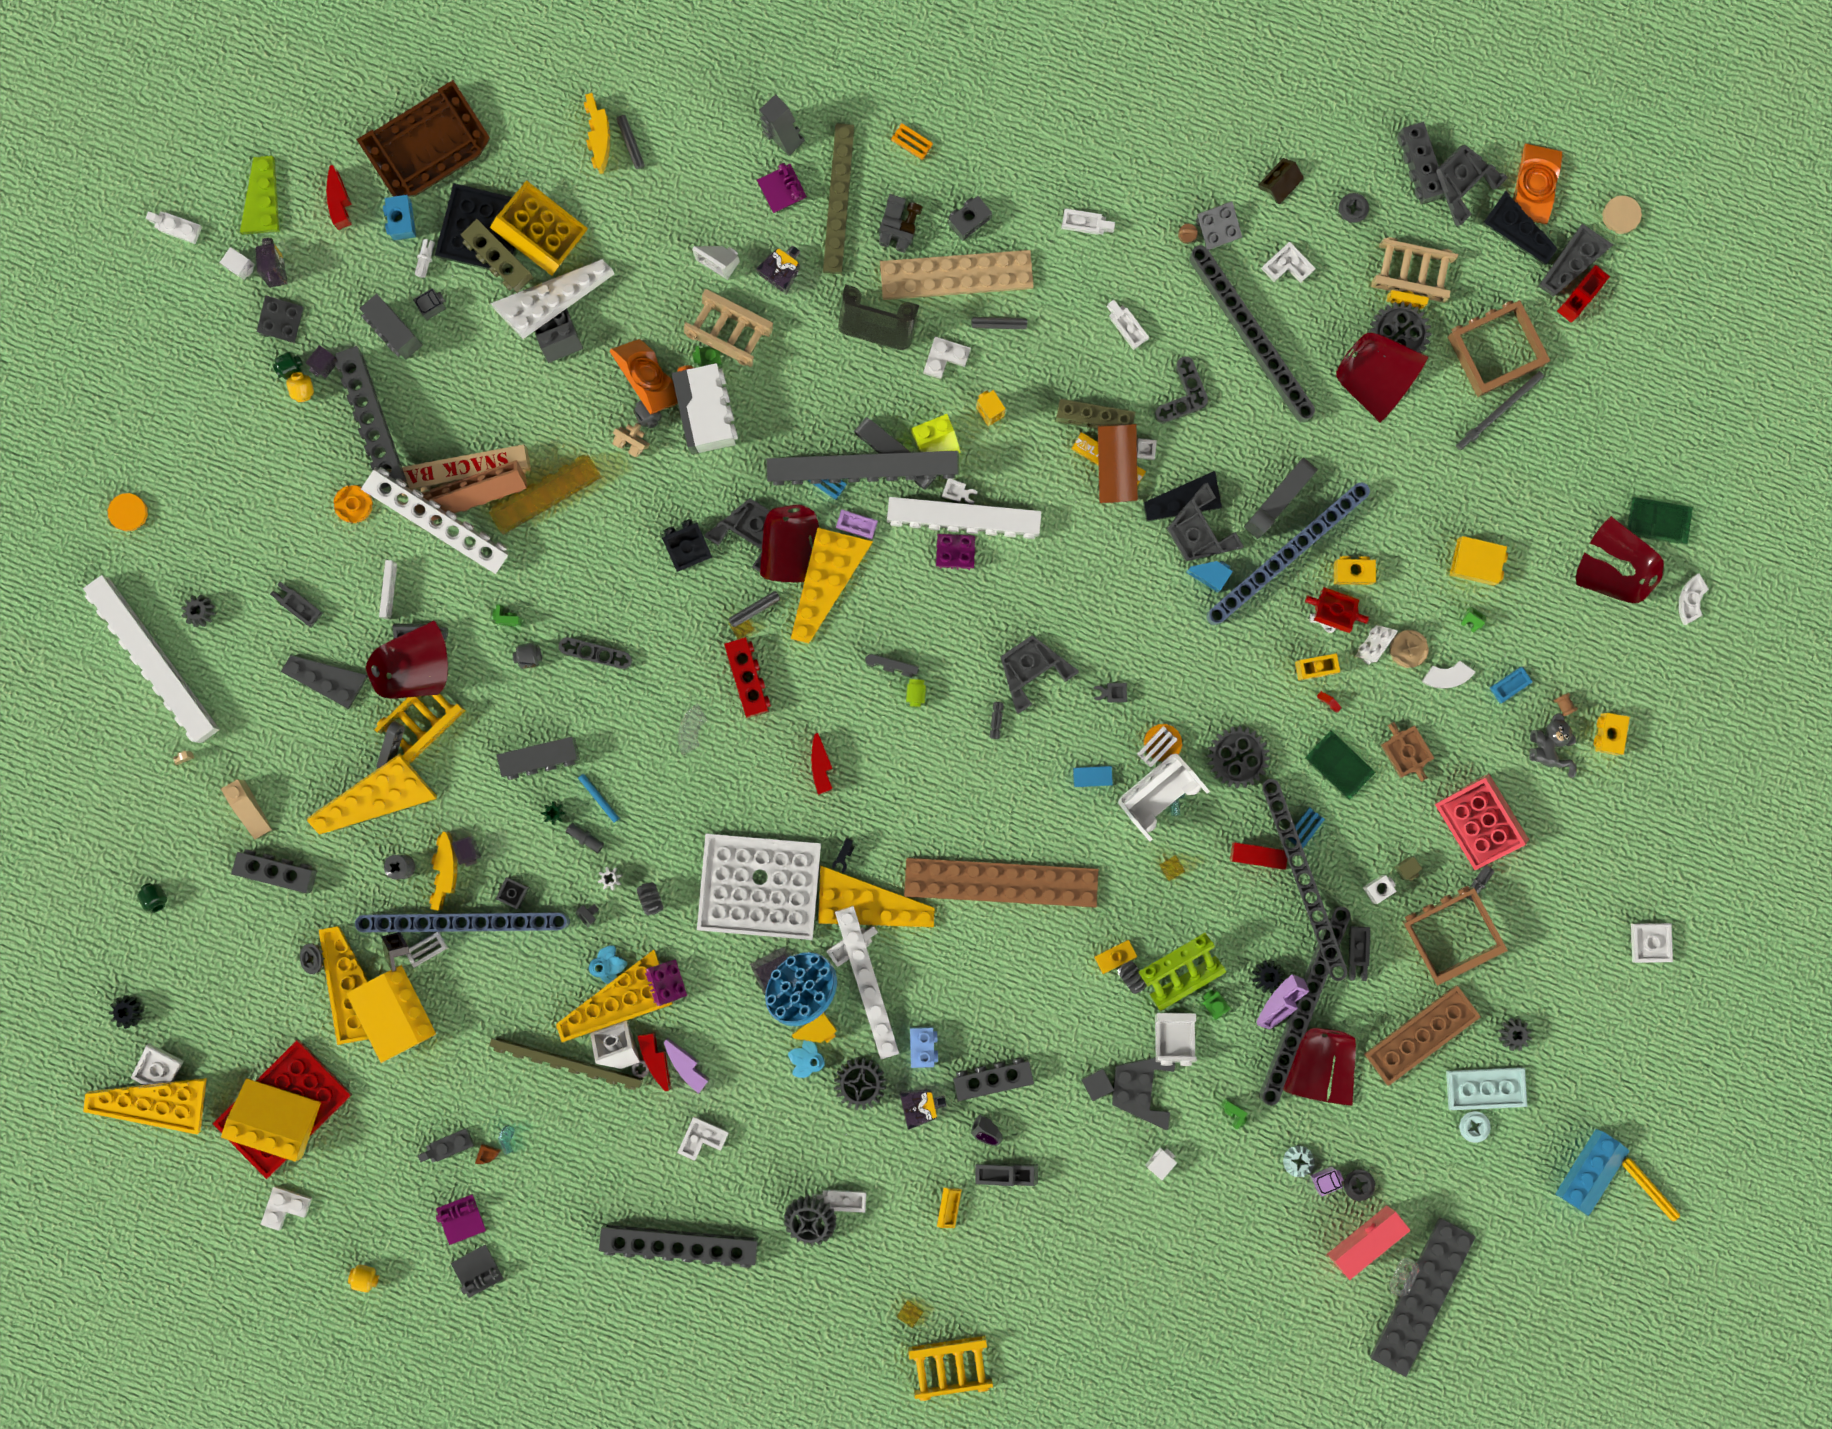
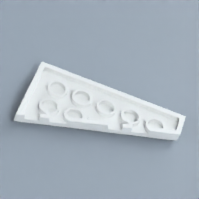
M599 260L495 301L491 305L516 333L524 339L612 277L614 272L607 263Z

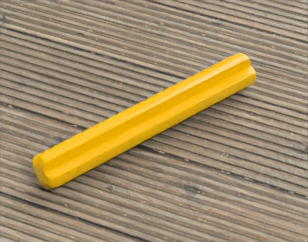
M1629 1157L1625 1158L1622 1166L1672 1221H1676L1680 1217V1213L1636 1163Z

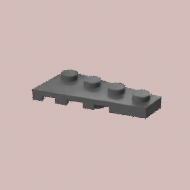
M1581 224L1538 287L1554 297L1611 248L1613 244L1584 224Z
M292 655L289 656L281 670L282 673L347 709H350L368 677V675Z

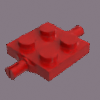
M1325 587L1321 590L1318 599L1309 595L1306 596L1305 603L1315 606L1316 613L1313 621L1347 633L1352 631L1355 621L1368 623L1369 616L1359 613V599Z

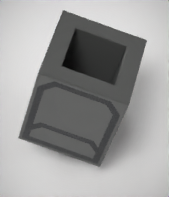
M433 288L413 299L426 320L446 310L443 304L446 300L441 292L436 293Z

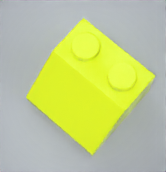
M947 414L912 428V435L919 452L959 451V454L961 453L954 429Z

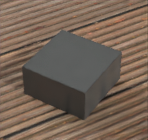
M506 877L496 900L515 909H520L530 887Z
M1103 1068L1081 1078L1092 1101L1114 1091Z

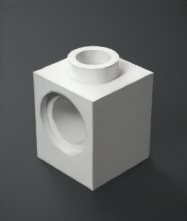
M231 247L219 262L243 280L251 275L255 265Z
M1381 875L1362 887L1373 904H1378L1397 892L1394 888L1396 886L1390 876L1387 877L1386 875ZM1380 883L1385 886V891L1382 894L1377 891V886Z
M1160 1147L1145 1165L1158 1178L1163 1180L1177 1162L1174 1160L1175 1155L1166 1148L1164 1151Z

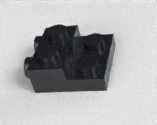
M685 520L681 523L682 526L676 529L674 526L668 527L663 530L664 534H661L677 572L712 558L697 520Z

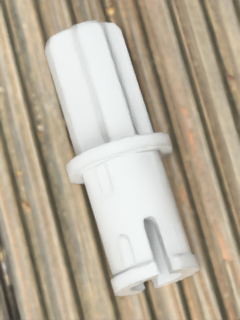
M423 239L420 254L417 255L418 262L415 275L420 278L426 277L429 263L432 262L431 255L435 242L431 240L428 246V239Z

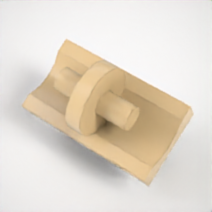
M636 423L634 427L628 424L626 429L623 427L615 428L613 432L615 435L613 445L618 448H624L626 442L632 444L628 453L634 457H639L643 450L648 449L650 443L642 439L645 433L640 431L641 425L639 423Z

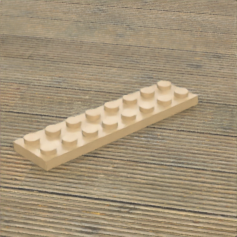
M1030 250L880 261L883 300L1033 289Z

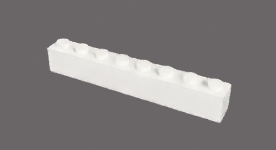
M889 497L887 523H891L890 525L895 527L908 524L910 528L917 529L921 528V526H929L928 529L930 530L948 528L947 531L959 532V529L967 530L966 533L978 534V531H982L986 535L996 536L997 533H1003L1005 537L1023 535L1025 539H1035L1040 533L1041 511Z

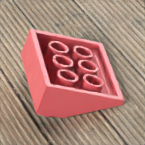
M1489 773L1435 804L1474 870L1525 846L1529 841L1528 836Z

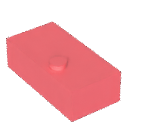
M1386 1205L1327 1253V1255L1341 1273L1351 1280L1411 1230L1397 1212Z

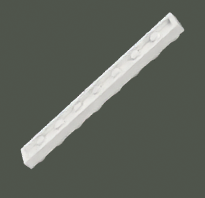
M854 906L835 911L880 1059L899 1054L898 1047Z

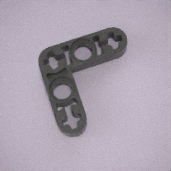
M1181 357L1176 364L1177 373L1187 396L1159 406L1155 411V419L1159 423H1168L1199 411L1208 402L1207 394L1195 364L1190 357ZM1182 362H1184L1185 364L1189 363V366L1187 368L1188 373L1193 372V374H1189L1186 377L1183 376L1186 375L1187 372L1185 368L1180 367L1182 365ZM1188 379H1195L1197 386L1195 388L1188 387ZM1200 389L1197 393L1199 399L1203 398L1201 405L1194 402L1196 400L1195 393L1191 395L1192 392ZM1184 403L1187 409L1185 412H1179L1176 409V405ZM1170 406H1172L1173 412L1167 414L1166 419L1163 416H1159L1161 410L1164 412L1170 411Z

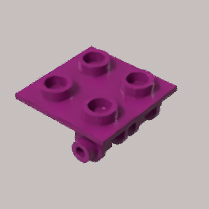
M782 163L778 166V170L757 179L773 213L807 198L791 164L786 165Z
M937 534L936 567H940L939 569L949 567L953 569V567H957V570L959 568L968 570L974 568L975 536Z
M676 959L646 969L647 973L645 975L647 980L652 982L649 986L653 985L654 988L650 992L655 991L652 995L657 1006L687 996Z
M473 1194L436 1208L438 1213L436 1220L438 1223L441 1222L449 1245L486 1231Z

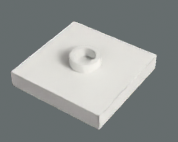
M1672 923L1631 924L1633 963L1673 962Z
M149 1043L146 1045L131 1079L143 1085L174 1082L184 1061Z

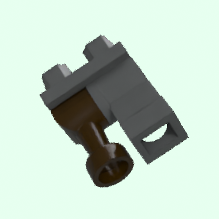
M889 194L885 213L879 228V245L889 247L890 241L894 240L897 241L896 250L905 253L909 245L912 246L915 236L916 216L921 214L923 207L917 203L909 202L907 206L909 215L906 221L902 220L901 217L906 199Z

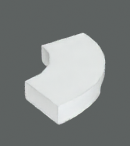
M1700 573L1693 576L1685 584L1679 597L1678 607L1683 625H1687L1702 616L1700 601L1709 588Z
M1458 661L1453 667L1448 669L1432 666L1421 682L1434 688H1452L1465 683L1474 675L1475 671L1461 661Z

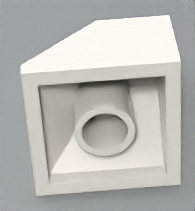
M694 246L692 249L696 261L726 280L729 279L740 262L737 256L738 253L730 247L726 249L723 246Z
M627 1020L590 1033L596 1064L622 1069L640 1062L637 1047Z

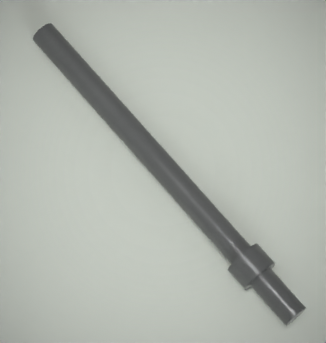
M1539 371L1476 428L1470 429L1465 434L1466 436L1456 444L1457 449L1461 451L1470 442H1474L1479 438V434L1536 385L1544 377V374Z

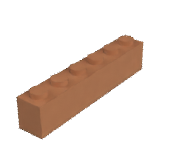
M515 460L423 492L422 494L424 495L423 498L429 502L433 500L440 504V509L445 512L449 510L457 513L467 511L477 505H484L495 499H501L512 493H519L527 488L524 472L518 461ZM417 504L415 510L418 513H424L425 507ZM439 515L431 517L432 521L441 518Z

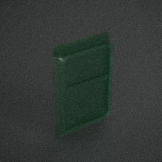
M1632 497L1627 529L1639 538L1687 545L1693 507Z
M1332 730L1305 756L1309 764L1348 800L1357 794L1364 784L1376 773Z

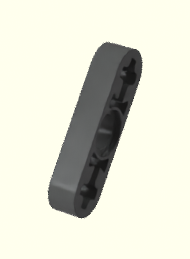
M396 721L392 722L386 731L376 766L377 769L397 756L405 727Z

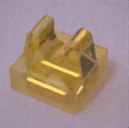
M1176 855L1158 864L1167 881L1185 872Z

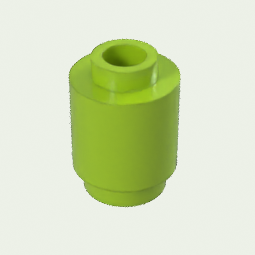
M909 679L906 703H910V707H921V704H925L926 685H924V680Z

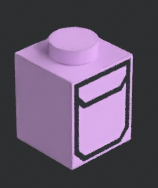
M1332 1166L1310 1175L1320 1196L1343 1188L1341 1183L1344 1181L1340 1171Z

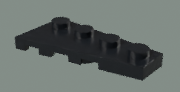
M1507 191L1503 193L1482 223L1544 265H1547L1558 249L1545 233L1535 225V222L1527 216L1521 206L1511 198Z
M1215 471L1144 502L1146 522L1176 517L1205 483H1208L1216 498L1200 507V511L1206 512L1221 509L1222 504Z

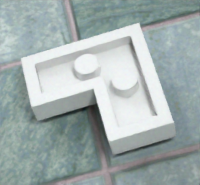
M1289 242L1261 269L1273 282L1288 270L1302 283L1316 268Z
M935 337L923 374L942 379L947 362L965 367L971 348Z
M694 1116L677 1153L695 1161L703 1143L721 1151L729 1131Z
M274 1186L260 1225L279 1231L282 1229L287 1213L303 1218L306 1217L312 1197Z

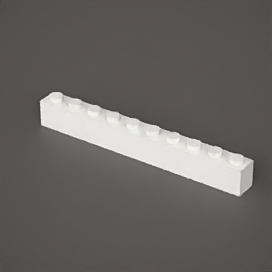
M101 575L84 587L86 599L97 607V614L108 622V629L120 639L118 642L121 647L129 651L132 662L140 666L143 677L148 681L150 680L154 685L152 687L153 691L158 696H162L164 706L175 714V721L186 729V736L189 740L203 743L219 731V727L110 578Z

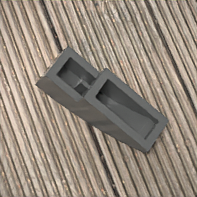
M976 1164L975 1184L1035 1186L1038 1184V1164Z

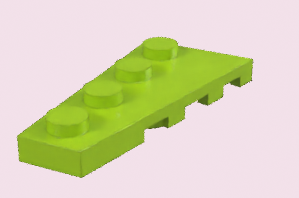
M273 156L253 157L240 233L246 235L280 232L275 158Z

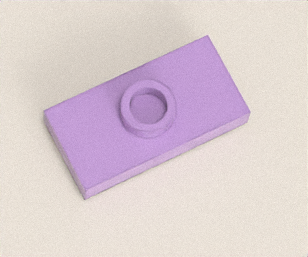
M841 510L836 529L873 539L878 521Z

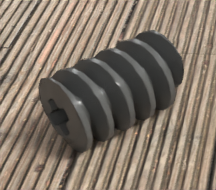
M392 855L385 860L384 871L391 879H407L414 874L415 863L412 857L408 855Z

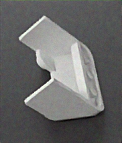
M1172 754L1123 794L1118 804L1144 836L1151 841L1153 839L1148 832L1156 828L1157 819L1155 817L1184 793L1195 795L1201 788L1207 794L1210 791L1178 754Z

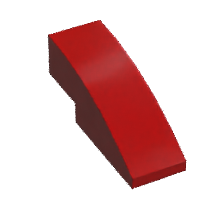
M330 165L326 186L327 204L332 223L340 230L352 225L345 208L352 205L338 170L334 165Z
M1595 265L1567 297L1557 312L1572 323L1588 303L1592 301L1610 276Z
M816 733L812 743L811 764L814 784L818 795L833 790L826 773L833 768L819 733Z
M1232 842L1230 862L1286 870L1287 857L1284 850Z
M655 1032L640 1034L638 1036L640 1050L650 1073L665 1092L669 1091L671 1084L666 1050L658 1051Z

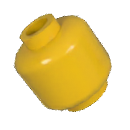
M302 372L293 373L286 381L289 396L297 402L308 401L314 394L311 378Z
M359 1264L351 1269L348 1284H350L353 1290L368 1293L372 1287L377 1286L379 1275H376L374 1267Z

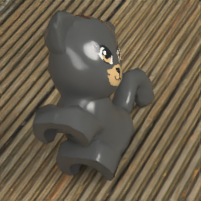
M1557 713L1547 725L1545 735L1541 730L1531 731L1530 741L1536 743L1538 748L1530 749L1529 759L1549 768L1568 766V777L1574 778L1577 773L1576 764L1571 759L1559 760L1555 747L1571 746L1577 741L1572 734L1571 727L1565 722L1564 716L1561 713Z

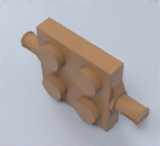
M1395 721L1387 725L1393 736L1381 744V747L1398 776L1402 778L1409 773L1416 772L1421 782L1428 777L1422 768L1426 763L1435 758L1416 726L1414 725L1407 730L1400 731Z

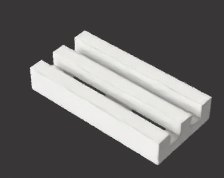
M1163 726L1137 755L1149 767H1152L1178 739ZM1162 733H1164L1165 736L1146 756H1144L1143 753L1153 744V742ZM1170 738L1171 741L1150 762L1148 759Z
M440 932L432 934L409 948L410 954L406 955L413 968L449 948L441 937ZM434 938L438 939V941L434 942L428 947L422 949L414 955H411L410 952L414 951L415 949L421 947L422 945L433 940ZM439 944L442 946L441 948L435 950L434 952L415 962L414 959L419 957L420 955L426 953L427 951L431 950Z

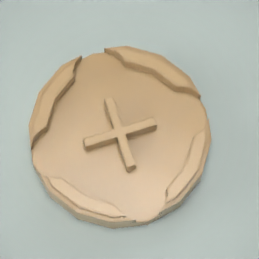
M1623 195L1611 199L1603 209L1602 216L1603 222L1609 230H1613L1618 234H1625L1637 227L1642 213L1637 201L1632 197Z
M1406 630L1396 634L1389 646L1393 661L1404 668H1414L1422 664L1429 652L1426 638L1414 630Z

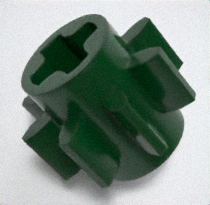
M552 801V806L544 805L546 811L541 813L546 816L544 822L552 820V825H556L557 820L563 822L561 817L567 814V812H562L563 804L557 807L556 802ZM553 810L558 811V815L553 817L550 815V812Z

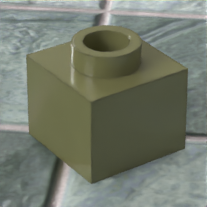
M1409 856L1394 866L1402 880L1409 879L1411 881L1419 876L1418 872L1422 870L1414 856Z

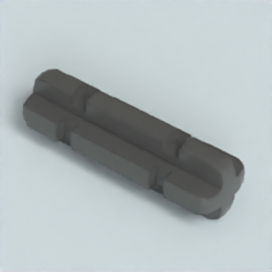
M1002 702L993 703L991 739L1000 738L1001 731L999 729H1001L1003 715L1001 711H1003L1004 706Z

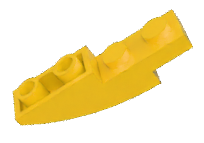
M593 93L585 94L587 101L583 102L586 113L591 115V119L588 120L591 131L587 132L589 139L586 142L589 151H593L594 157H591L594 169L597 168L599 173L603 174L610 152L609 121L605 109L598 110Z
M442 831V834H439L436 845L438 850L437 853H434L431 862L434 865L433 869L440 871V873L435 877L434 885H436L435 893L431 894L429 904H432L431 909L438 911L443 909L446 893H455L457 883L456 849L451 833Z

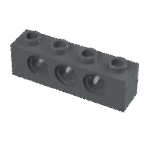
M245 849L244 852H237L231 872L232 875L302 893H312L317 870H313L312 865L301 863L298 866L293 864L294 861L284 858L281 861L274 860L275 856L263 854V857L258 856L256 851ZM255 861H258L260 864V867L257 871H255L253 868V863ZM274 865L278 867V874L276 876L271 871ZM293 870L297 873V878L294 881L290 878V873Z
M1024 1057L1013 1059V1063L1005 1064V1061L998 1062L991 1068H986V1066L976 1067L974 1072L968 1073L967 1070L958 1071L956 1076H953L958 1101L1034 1084L1029 1060H1024ZM1008 1070H1016L1017 1076L1014 1079L1007 1078L1006 1073ZM991 1073L997 1074V1082L989 1083L987 1081L988 1076ZM971 1078L979 1080L977 1087L973 1088L968 1085Z

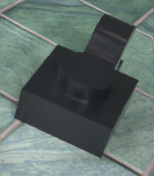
M845 839L837 859L832 864V868H835L837 863H841L843 865L842 873L847 869L846 856L851 857L855 848L852 845V840Z

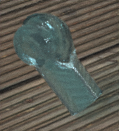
M1185 793L1182 794L1179 798H1184ZM1179 798L1170 804L1171 816L1180 815Z
M509 1125L502 1129L498 1137L504 1155L514 1151L510 1141L515 1133V1129Z

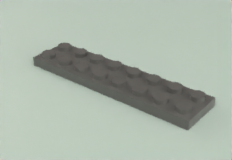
M1439 1217L1370 1355L1372 1360L1405 1377L1407 1376L1476 1236Z

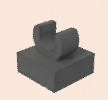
M595 904L588 909L582 905L575 914L589 928L595 922L594 915L599 909Z

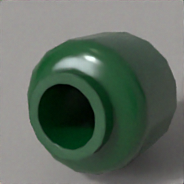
M287 352L274 359L275 364H273V368L279 378L282 377L288 380L293 373L302 372L301 366L303 362L299 355L295 356L292 352Z
M147 883L141 887L137 894V899L142 908L151 913L162 910L167 902V896L159 884Z

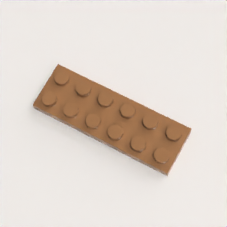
M1455 985L1365 1052L1364 1055L1385 1084L1389 1086L1481 1016L1458 985Z

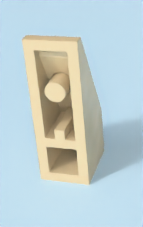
M237 779L221 788L229 805L254 840L272 831L270 824L245 780Z

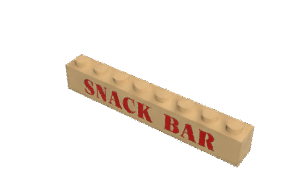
M524 444L402 467L409 489L412 491L416 489L421 491V493L515 460L518 461L524 474H526V471L531 470L528 450Z

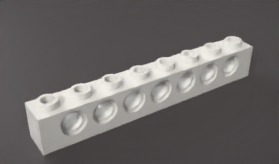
M381 467L379 469L374 468L361 490L494 574L498 572L509 554L506 551V546L499 542L495 544L486 533H478L473 530L474 526L466 521L462 523L456 519L457 515L449 510L445 512L440 509L441 505L433 500L429 502L423 498L424 495L416 489L410 490L401 479L397 478L395 480L390 477V473ZM381 484H390L391 491H383L381 489ZM401 493L406 494L408 501L405 503L400 502L398 495ZM417 504L423 505L425 512H416L415 506ZM439 515L442 518V522L435 524L431 517ZM456 526L459 529V533L451 534L448 528ZM472 536L476 542L473 545H468L465 542V538ZM489 547L492 550V554L484 555L481 549Z

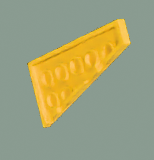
M817 528L793 626L792 640L810 643L873 541Z
M398 754L307 818V822L320 835L435 800L437 795L405 758Z
M820 865L819 924H838L835 911L854 906L859 925L934 927V907Z
M340 926L320 929L319 936L323 951L322 955L325 958L323 961L337 1045L368 1040L346 995L351 990L367 983L368 979Z
M655 949L556 1023L561 1042L672 1005L673 1002L657 1006L652 995L655 991L650 992L654 988L653 985L649 986L652 982H648L645 973H647V968L660 965Z
M207 1078L88 1091L85 1094L83 1112L198 1135L201 1132Z

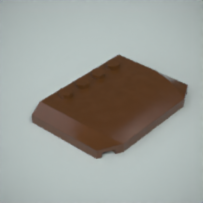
M454 80L437 89L438 92L375 131L370 130L356 139L393 197L403 195L414 197L480 157L490 140L489 135Z

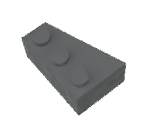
M775 94L759 109L762 133L768 140L772 139L790 156L805 140L799 134L800 129L793 125L795 119L789 107Z

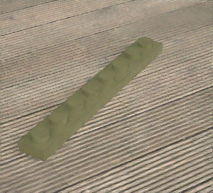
M836 123L823 273L842 274L855 128L854 125Z
M494 1037L490 1041L489 1046L493 1047L496 1052L505 1053V1051L513 1053L512 1056L524 1059V1056L531 1058L532 1062L542 1064L544 1061L550 1063V1067L561 1069V1067L569 1068L568 1072L574 1074L583 1072L587 1074V1077L597 1080L601 1077L606 1079L607 1083L617 1085V1082L625 1084L624 1087L631 1090L640 1088L643 1083V1078Z

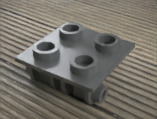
M1233 201L1197 214L1196 223L1201 227L1208 250L1242 238Z
M265 295L256 332L261 333L265 337L271 336L295 343L303 306Z
M486 1244L451 1263L463 1286L461 1291L464 1295L467 1294L468 1298L504 1279Z

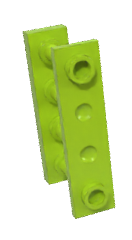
M1206 933L1201 934L1138 972L1147 986L1152 984L1155 991L1149 995L1159 1011L1226 973L1224 966L1216 955L1211 957L1209 950L1213 949L1215 945ZM1202 955L1205 962L1195 967L1192 960ZM1186 965L1188 972L1178 977L1175 970ZM1169 974L1172 981L1162 987L1159 980Z

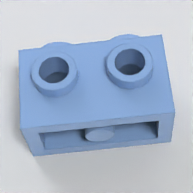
M933 1026L910 1027L911 1068L934 1067V1062H938V1050L934 1051V1043H938L937 1031H933Z

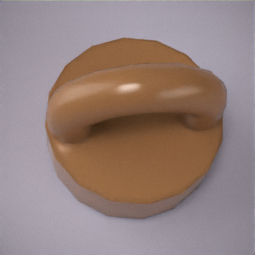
M1184 224L1179 229L1178 237L1181 242L1190 244L1197 238L1198 230L1192 224Z

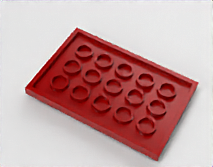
M296 1040L256 1080L321 1102L310 1137L353 1095L300 1040ZM234 1103L213 1123L221 1133ZM230 1141L266 1179L270 1178L288 1160Z

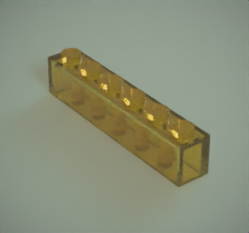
M581 455L575 459L573 464H566L558 469L559 472L554 475L548 474L541 479L542 482L536 485L535 483L527 486L526 491L523 493H516L508 498L509 501L504 504L498 503L493 506L489 514L499 531L503 535L603 478L589 455Z

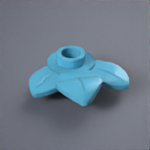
M614 945L602 948L598 952L597 958L590 962L589 972L594 977H600L604 983L609 984L618 977L617 974L622 972L628 963L620 957H615L616 948ZM597 965H602L600 971L595 970Z
M804 1040L802 1048H796L788 1052L790 1061L796 1065L793 1070L795 1077H808L812 1072L822 1070L825 1065L823 1055L818 1053L817 1045L812 1041ZM813 1059L817 1060L816 1066L812 1064Z

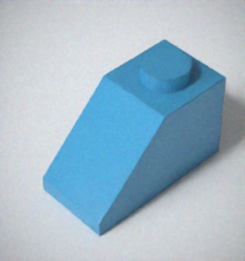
M1214 561L1191 566L1186 571L1187 574L1217 593L1221 591L1233 572L1230 570V566L1223 561H1220V563Z

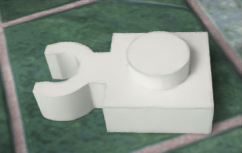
M948 479L942 497L958 503L963 498L966 503L972 505L974 501L970 500L968 495H977V491L974 489L965 490L966 484Z

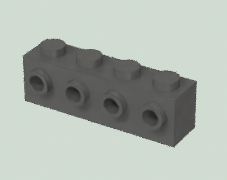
M1421 122L1402 128L1397 136L1399 146L1403 148V159L1405 164H1408L1410 170L1409 178L1411 182H1414V192L1417 200L1419 199L1422 205L1442 199L1445 195L1436 172L1439 166L1425 123Z
M574 737L497 754L501 777L508 780L517 779L519 774L526 773L527 776L538 774L537 770L544 768L545 771L557 769L556 766L564 764V767L576 764L575 761L580 760Z

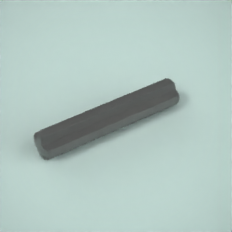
M621 115L616 120L635 169H641L645 164L627 117Z
M973 317L971 326L972 328L1027 329V319Z
M773 591L731 616L729 623L732 627H736L780 600L778 593Z

